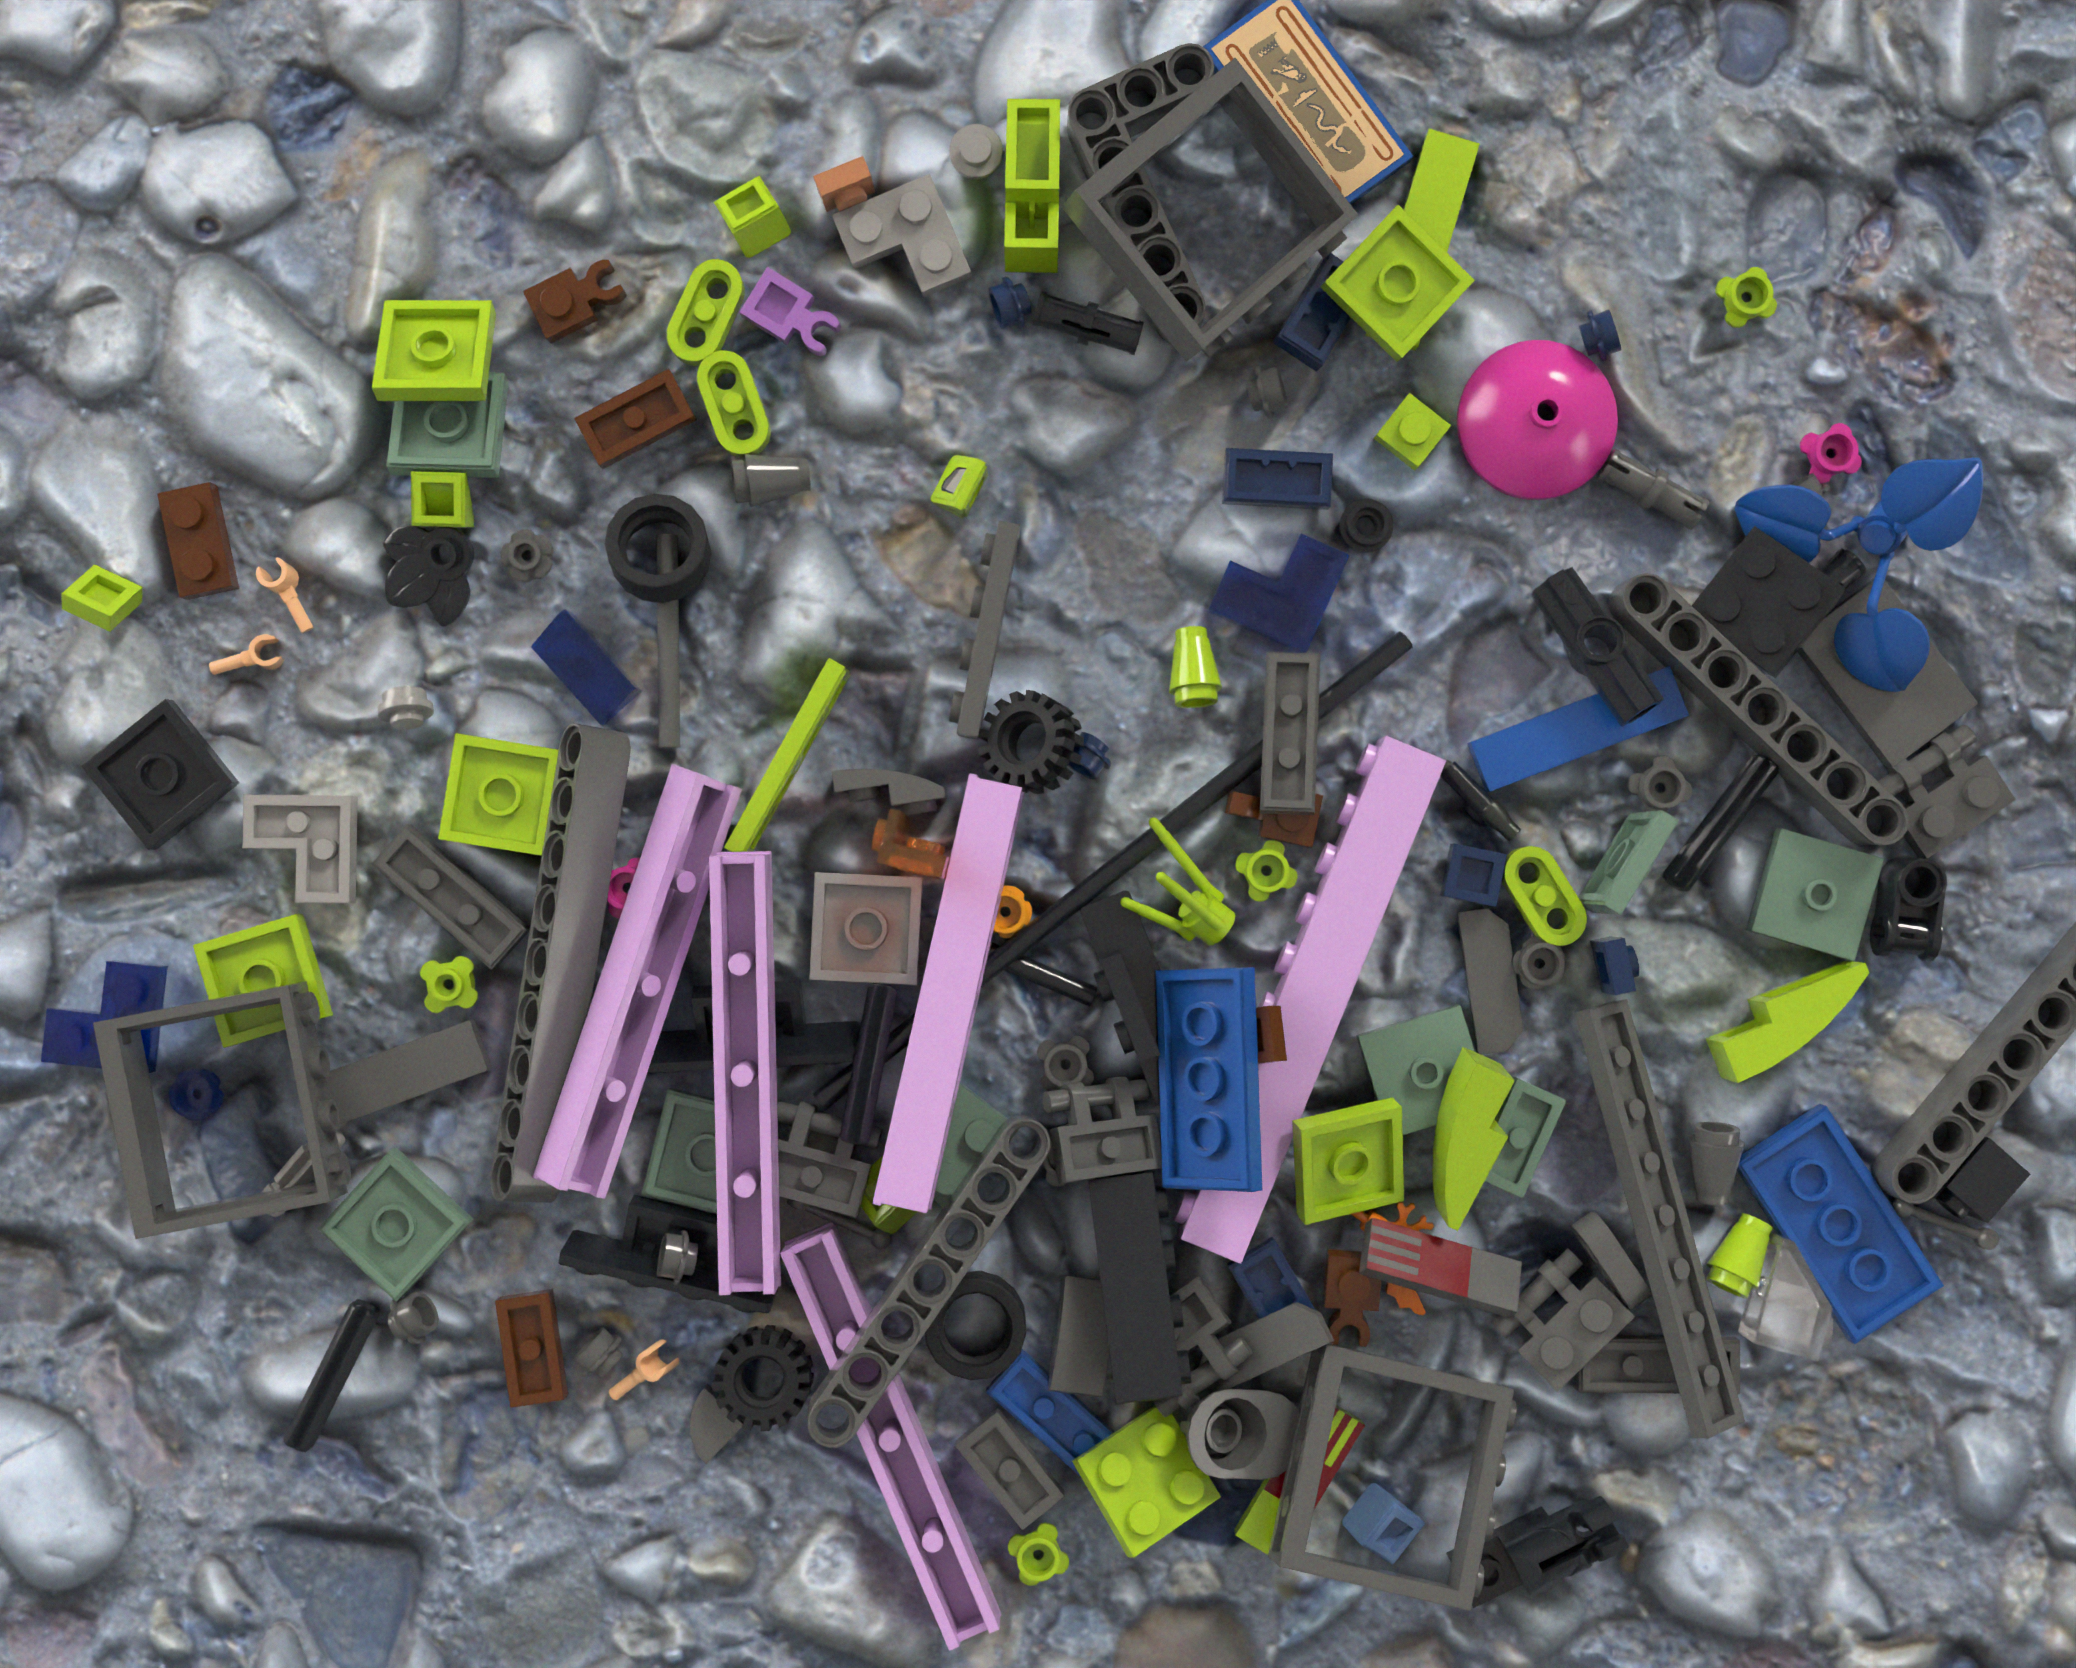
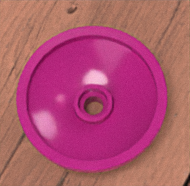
M1548 340L1517 342L1490 355L1468 379L1459 399L1457 409L1458 438L1462 451L1472 469L1494 489L1506 495L1525 500L1557 498L1584 485L1606 462L1617 433L1618 416L1616 401L1609 382L1594 362L1578 350L1562 343ZM1546 404L1550 406L1554 412L1553 420L1545 421L1541 419L1537 413L1538 405Z

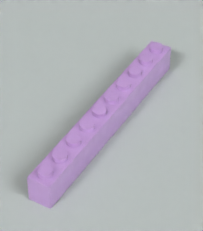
M1388 736L1377 739L1375 746L1369 743L1365 746L1355 773L1362 775L1355 795L1350 793L1345 795L1336 816L1335 822L1342 825L1335 845L1326 843L1318 859L1315 872L1322 875L1314 895L1306 892L1298 908L1295 922L1302 924L1294 944L1289 942L1284 944L1278 957L1275 972L1282 974L1274 994L1265 992L1258 1006H1281L1287 1061L1258 1064L1263 1190L1237 1192L1194 1189L1193 1193L1184 1191L1173 1217V1221L1180 1223L1177 1230L1180 1239L1240 1264L1242 1263L1292 1141V1120L1300 1119L1446 760Z

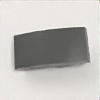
M879 769L832 771L835 793H848L849 802L881 798L880 788L889 787L891 805L894 807L904 806L905 815H915L937 811L936 801L947 799L946 789L943 786L906 773Z
M1065 1276L1061 1279L1057 1334L1052 1337L1048 1391L1102 1397L1110 1352L1101 1281Z

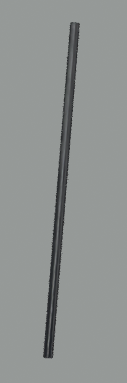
M1399 631L1319 694L1318 722L1413 648L1412 643L1403 632ZM1263 739L1159 821L1172 836L1176 835L1261 768ZM1150 827L990 953L981 988L1161 847L1163 843L1153 829ZM915 1013L890 1032L884 1064L908 1046ZM853 1062L813 1093L815 1099L825 1110L848 1093Z

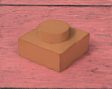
M863 156L813 176L826 212L836 208L838 211L845 210L868 199L867 195L875 192L872 176Z

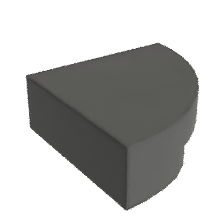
M708 1384L696 1399L690 1416L692 1443L697 1454L705 1464L718 1453L744 1424L738 1418L734 1423L726 1418L729 1411L726 1407L719 1409L716 1403L719 1395L716 1391L713 1392V1389Z

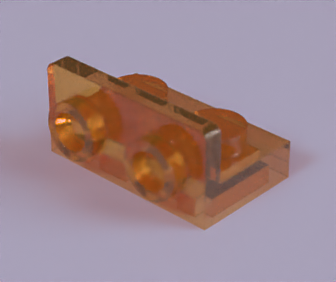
M890 809L887 820L878 819L871 850L879 853L877 863L890 868L945 881L950 861L949 857L944 856L946 847L914 837H909L907 846H905L911 817L902 811Z

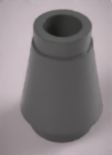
M744 454V459L731 460L736 503L749 502V506L754 507L811 490L807 459L796 460V458Z
M1721 1122L1697 1123L1695 1125V1134L1689 1136L1696 1200L1709 1205H1726L1729 1203V1196L1745 1143L1740 1139V1129L1734 1125Z

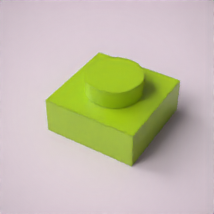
M1409 393L1373 439L1415 471L1451 425Z
M94 564L61 593L62 610L111 632L142 603L143 587Z

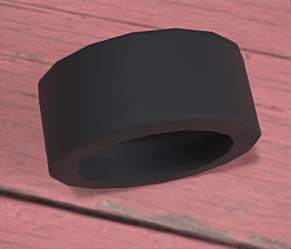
M654 493L634 498L618 509L608 524L604 543L614 577L626 592L642 601L665 603L682 599L699 587L709 571L712 553L704 521L690 504L675 496ZM661 522L675 524L682 528L689 537L691 547L689 556L684 564L674 571L661 575L643 574L637 571L629 562L626 552L628 542L633 534L643 527Z
M984 1271L967 1272L925 1332L926 1346L935 1362L953 1376L967 1380L992 1378L1008 1369L1021 1353L1027 1327L1024 1304L1015 1288L1000 1276ZM979 1293L991 1297L1001 1305L1006 1314L1008 1328L1004 1340L996 1350L987 1355L972 1357L960 1353L951 1346L945 1335L944 1319L947 1310L955 1300L964 1295Z

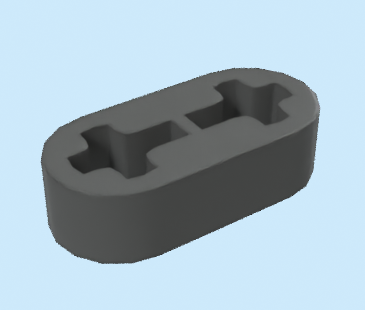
M1591 1211L1570 1225L1574 1235L1608 1286L1629 1311L1652 1296L1649 1287L1608 1226L1595 1211Z

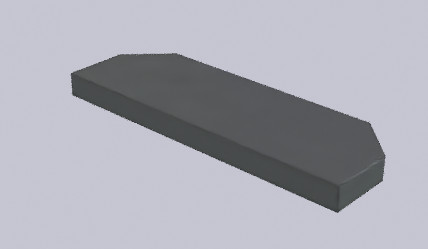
M1487 908L1456 912L1476 1053L1483 1055L1508 1051L1523 1031L1516 974L1512 965L1513 953L1509 925Z
M1296 1302L1219 1338L1218 1341L1225 1348L1241 1336L1249 1345L1253 1355L1237 1366L1239 1369L1238 1373L1227 1381L1220 1378L1207 1387V1390L1211 1394L1212 1392L1230 1389L1333 1342L1334 1339L1321 1312ZM1202 1354L1200 1365L1207 1361L1204 1354Z

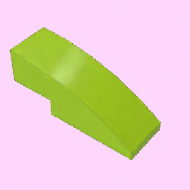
M1007 99L1005 272L1058 273L1060 99Z
M1845 960L1747 999L1755 1019L1706 1038L1721 1078L1740 1083L1773 1067L1802 1048L1821 1032L1852 999L1869 974L1866 963Z
M1462 1047L1448 1078L1438 1111L1433 1141L1432 1180L1435 1207L1447 1226L1456 1231L1459 1230L1508 1139L1507 1134L1496 1122L1495 1117L1515 1082L1500 1063L1465 1047Z

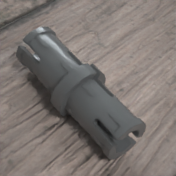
M1617 449L1612 450L1604 463L1607 466L1605 468L1602 467L1597 475L1598 480L1605 481L1638 499L1637 506L1645 510L1652 507L1685 525L1690 530L1702 518V515L1698 514L1700 510L1706 511L1709 500L1705 497L1702 498L1669 480V473L1659 468L1654 472L1621 454Z

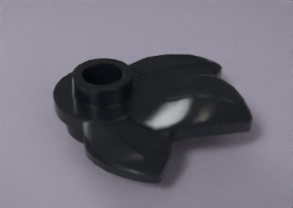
M405 525L391 532L383 542L386 552L392 559L397 561L390 569L385 580V593L388 603L392 606L407 608L419 606L426 602L434 618L441 626L444 627L453 623L462 614L471 596L466 573L470 570L474 560V548L470 539L462 531L454 527H438L428 531L420 526ZM442 544L450 551L448 563H444L440 557L439 550Z

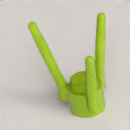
M1155 817L1150 818L1149 826L1202 893L1197 890L1190 894L1164 872H1158L1156 880L1182 902L1178 915L1182 918L1181 921L1127 897L1121 899V906L1177 932L1188 942L1197 936L1208 946L1218 943L1226 936L1234 924L1235 912L1222 903L1224 894L1210 884L1161 822Z

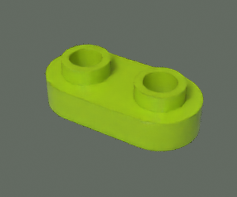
M711 259L699 264L692 272L667 327L669 347L675 356L685 364L699 366L703 359L710 356L713 352L721 351L745 297L744 282L737 269L729 262ZM716 284H724L728 287L726 295L721 299L710 297V290ZM694 332H703L706 335L705 342L700 347L693 348L688 345V338Z
M721 350L713 352L705 357L699 365L697 383L716 437L722 447L733 456L744 458V454L758 455L769 443L771 427L751 370L745 360L732 351ZM732 374L736 377V382L731 389L722 390L718 388V380L722 375ZM743 423L751 424L754 428L752 436L746 440L737 439L735 436L737 427Z
M1535 846L1519 847L1511 851L1506 857L1502 884L1532 933L1541 941L1556 946H1564L1575 942L1586 928V910L1553 856L1548 851ZM1525 863L1531 864L1535 870V877L1529 883H1524L1519 877V869ZM1557 908L1563 915V922L1558 928L1553 929L1547 922V915L1552 909Z

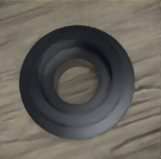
M1357 500L1345 509L1340 518L1339 531L1341 538L1354 551L1360 553L1375 552L1381 549L1391 538L1393 533L1392 515L1386 506L1376 500ZM1358 519H1370L1375 527L1374 533L1370 536L1361 535L1356 528Z

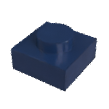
M1455 843L1450 844L1440 896L1496 907L1507 854Z
M1609 936L1590 940L1601 993L1616 996L1636 991L1634 977L1639 976L1638 958L1634 948L1631 945L1626 946L1625 938Z

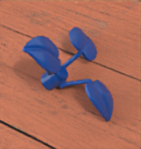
M1980 458L1958 460L1923 459L1903 464L1888 476L1883 484L1881 500L1873 506L1865 518L1854 516L1850 522L1834 529H1824L1831 516L1829 503L1818 493L1801 486L1774 485L1752 490L1736 501L1735 512L1745 537L1755 526L1808 563L1818 555L1821 547L1820 539L1831 541L1853 531L1857 532L1858 540L1867 552L1879 555L1880 561L1866 605L1867 614L1850 613L1843 616L1838 622L1834 633V644L1839 660L1858 680L1876 689L1899 692L1904 691L1924 667L1929 656L1930 638L1924 624L1908 611L1889 608L1878 613V602L1890 561L1895 555L1894 551L1899 547L1907 534L1915 545L1929 551L1951 547L1967 534L1975 521L1981 505L1984 483L1983 466Z

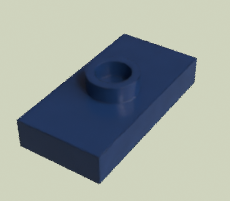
M1332 253L1324 259L1322 257L1272 342L1316 372L1325 363L1351 318L1320 288L1344 262Z
M1226 448L1222 504L1328 510L1331 507L1333 453Z
M1273 1237L1247 1251L1241 1264L1233 1260L1227 1263L1228 1268L1258 1319L1264 1318L1296 1302L1316 1310Z

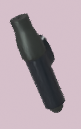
M1446 760L1440 777L1466 802L1465 809L1469 815L1481 825L1489 826L1499 832L1509 842L1522 829L1513 822L1506 809L1497 800H1494L1455 761L1452 763L1450 760Z

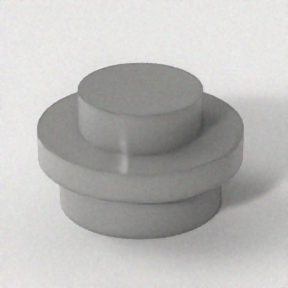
M971 124L961 128L953 136L950 143L951 163L955 170L966 178L984 179L992 175L1001 164L1003 157L1001 140L991 128L985 125Z
M402 686L386 690L382 694L383 702L378 706V717L383 721L390 722L392 728L399 730L421 727L424 724L423 720L430 718L434 714L433 703L427 699L426 691L414 686Z

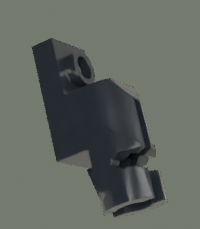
M1599 1496L1592 1500L1578 1501L1551 1515H1548L1541 1506L1494 1529L1491 1539L1488 1542H1484L1480 1562L1484 1567V1583L1480 1595L1473 1597V1608L1520 1585L1530 1595L1565 1577L1573 1576L1590 1568L1592 1563L1596 1561H1605L1629 1548L1627 1541L1614 1526L1613 1522L1617 1520L1603 1497ZM1582 1526L1587 1528L1588 1531H1578L1577 1527ZM1454 1549L1446 1553L1450 1562L1452 1561Z

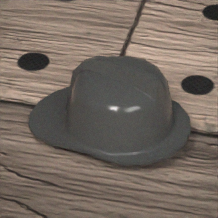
M1224 1389L1212 1392L1195 1403L1188 1414L1187 1420L1180 1422V1430L1186 1434L1188 1451L1195 1466L1204 1474L1220 1479L1262 1480L1277 1477L1288 1470L1300 1413L1296 1406L1281 1394L1265 1390Z

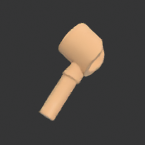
M276 557L277 563L281 566L282 573L280 578L273 582L270 574L259 566L256 570V577L260 584L280 595L301 633L312 630L314 627L295 591L299 582V576L294 567Z
M268 634L259 635L251 641L249 650L210 662V671L213 675L255 664L268 670L277 669L283 664L284 658L280 656L263 661L260 657V651L265 645L277 643L279 640Z
M661 1339L637 1356L636 1367L632 1372L609 1389V1395L612 1399L618 1400L645 1380L655 1382L677 1367L679 1358L666 1364L658 1355V1348L667 1342L666 1340Z

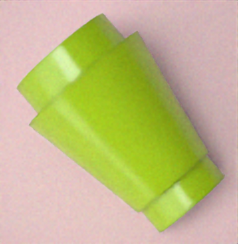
M1188 626L1177 629L1175 631L1176 641L1174 642L1169 693L1175 695V705L1181 708H1201L1216 704L1218 702L1217 692L1222 690V684L1207 636V628Z
M1742 1213L1738 1222L1735 1223L1706 1265L1710 1268L1706 1280L1728 1293L1747 1299L1751 1289H1758L1770 1239L1769 1235L1773 1227L1754 1216Z

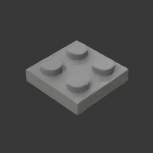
M815 872L809 980L917 985L923 877Z

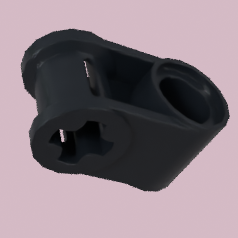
M1906 856L1895 857L1885 863L1878 879L1875 915L1870 928L1872 952L1876 956L1883 957L1888 956L1891 952L1914 954L1921 961H1934L1942 944V916L1947 876L1943 868L1935 861ZM1912 869H1916L1919 874L1920 883L1917 890L1909 894L1905 888V879ZM1900 933H1912L1911 937L1900 936Z

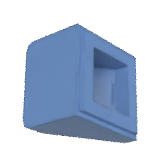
M1371 1483L1342 1520L1343 1526L1361 1546L1392 1565L1425 1524L1419 1516L1376 1483Z

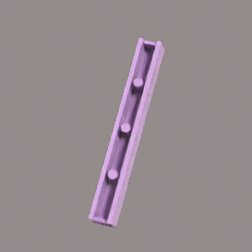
M674 764L671 765L533 1174L534 1179L545 1181L559 1190L568 1191V1189L605 1199L710 887L709 856H714L716 852L722 851L742 789L724 784L716 779Z
M969 773L872 1204L879 1206L887 1204L922 1213H928V1209H932L1024 798L1022 787L981 779L978 775Z
M772 851L716 852V855L709 856L719 1295L763 1291V1294H775L777 1288L781 1286Z
M829 1222L785 1241V1246L780 1254L829 1370H831L872 1311V1308L836 1224ZM860 1358L851 1365L849 1374L858 1382H869L878 1375L880 1365L871 1358ZM898 1372L856 1433L950 1651L959 1647L960 1642L986 1630L989 1631V1634L999 1630L1001 1611Z

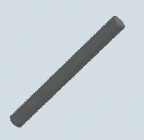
M676 534L656 535L657 575L669 573L678 568V535ZM678 599L657 603L659 748H680Z

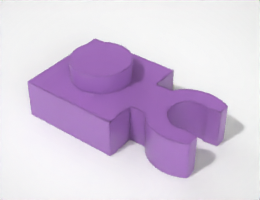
M769 267L766 268L739 312L742 318L788 345L796 332L801 335L806 348L817 356H825L827 350L822 343L813 338L814 331L821 326L829 327L837 333L841 330L840 322L833 314L826 311H816L813 313L809 311L815 301L811 293Z

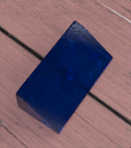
M563 609L552 620L531 646L601 726H604L642 692L579 619L567 609Z

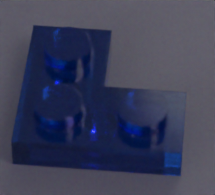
M1301 533L1297 538L1279 581L1230 560L1207 612L1296 652L1307 653L1350 555Z
M119 960L106 961L100 1012L60 1007L47 1008L41 1062L102 1069L93 1023L163 1009L168 966ZM161 1026L141 1030L149 1073L156 1072Z

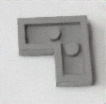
M930 174L832 215L854 270L903 249L923 298L972 277L970 267Z
M243 794L242 848L296 849L295 903H356L358 796Z

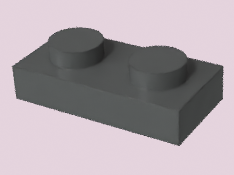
M998 1407L956 1440V1448L1022 1530L1065 1497L1064 1489Z

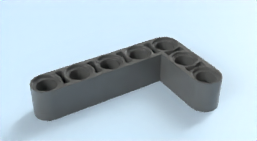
M1193 43L1179 45L1084 88L1073 96L1068 107L1067 133L1087 180L1100 170L1099 168L1103 163L1111 161L1132 143L1131 137L1147 131L1213 76L1214 62L1207 49ZM1183 69H1191L1197 72L1202 80L1197 84L1186 85L1181 83L1175 74ZM1144 91L1152 97L1153 102L1145 107H1136L1130 104L1126 97L1131 92ZM1091 112L1100 115L1105 123L1101 127L1092 130L1084 128L1077 120L1083 114ZM1143 167L1100 204L1145 260L1154 256L1163 257L1168 260L1172 270L1166 275L1158 277L1181 305L1190 308L1194 315L1193 320L1201 328L1206 310L1203 294ZM1137 208L1146 212L1150 220L1144 226L1132 227L1124 222L1122 214L1128 209ZM1152 320L1156 328V331L1159 333L1161 338L1171 343L1163 334V332L1159 329V327L1155 324V322Z

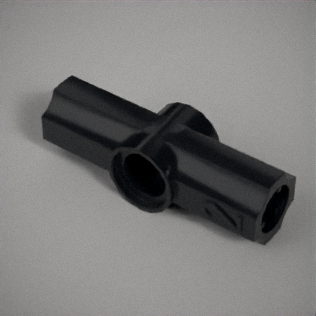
M1573 567L1565 570L1562 569L1547 578L1540 586L1533 590L1531 593L1532 598L1567 647L1571 666L1578 673L1587 676L1621 727L1644 716L1664 700L1626 645V633L1623 626L1616 619L1606 616ZM1598 638L1607 645L1609 654L1599 656L1591 653L1586 648L1584 639Z

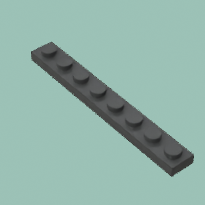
M1627 999L1613 1001L1574 1014L1692 1438L1709 1439L1745 1422L1629 1004Z

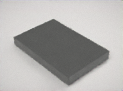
M1873 578L1836 606L1822 620L1797 652L1885 768L1888 769L1906 759L1976 706L1978 702L1931 641L1929 656L1924 667L1904 691L1889 692L1876 689L1858 680L1844 667L1835 650L1834 633L1838 622L1843 616L1850 613L1867 614L1866 605L1874 581ZM1884 581L1878 602V613L1889 608L1908 611Z

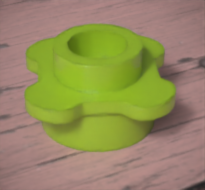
M1751 267L1734 279L1729 276L1723 277L1716 284L1715 293L1719 298L1723 299L1727 310L1725 321L1733 328H1741L1746 324L1747 320L1758 316L1767 319L1777 309V302L1773 298V286L1767 278L1766 272L1759 267ZM1743 293L1750 295L1751 299L1749 302L1742 300Z
M1277 840L1266 841L1262 849L1252 854L1241 853L1235 861L1236 870L1244 874L1249 884L1248 895L1255 901H1266L1271 892L1277 891L1280 888L1290 889L1297 882V872L1289 867L1287 859L1283 856L1285 851L1284 845ZM1265 865L1271 868V874L1268 876H1264L1261 872L1262 867Z
M457 956L452 962L442 964L431 960L422 966L420 976L426 981L428 991L424 1003L429 1011L441 1013L446 1007L459 1005L467 1009L476 1004L478 992L475 990V977L472 973L474 964L468 957ZM448 979L454 983V987L451 990L445 987V981Z
M1041 1523L1036 1531L1024 1536L1015 1534L1009 1539L1008 1552L1016 1557L1020 1570L1019 1578L1025 1585H1037L1039 1582L1050 1579L1055 1574H1063L1068 1569L1069 1556L1061 1551L1056 1540L1058 1530L1053 1524ZM1034 1551H1043V1557L1040 1559L1035 1558L1033 1555Z

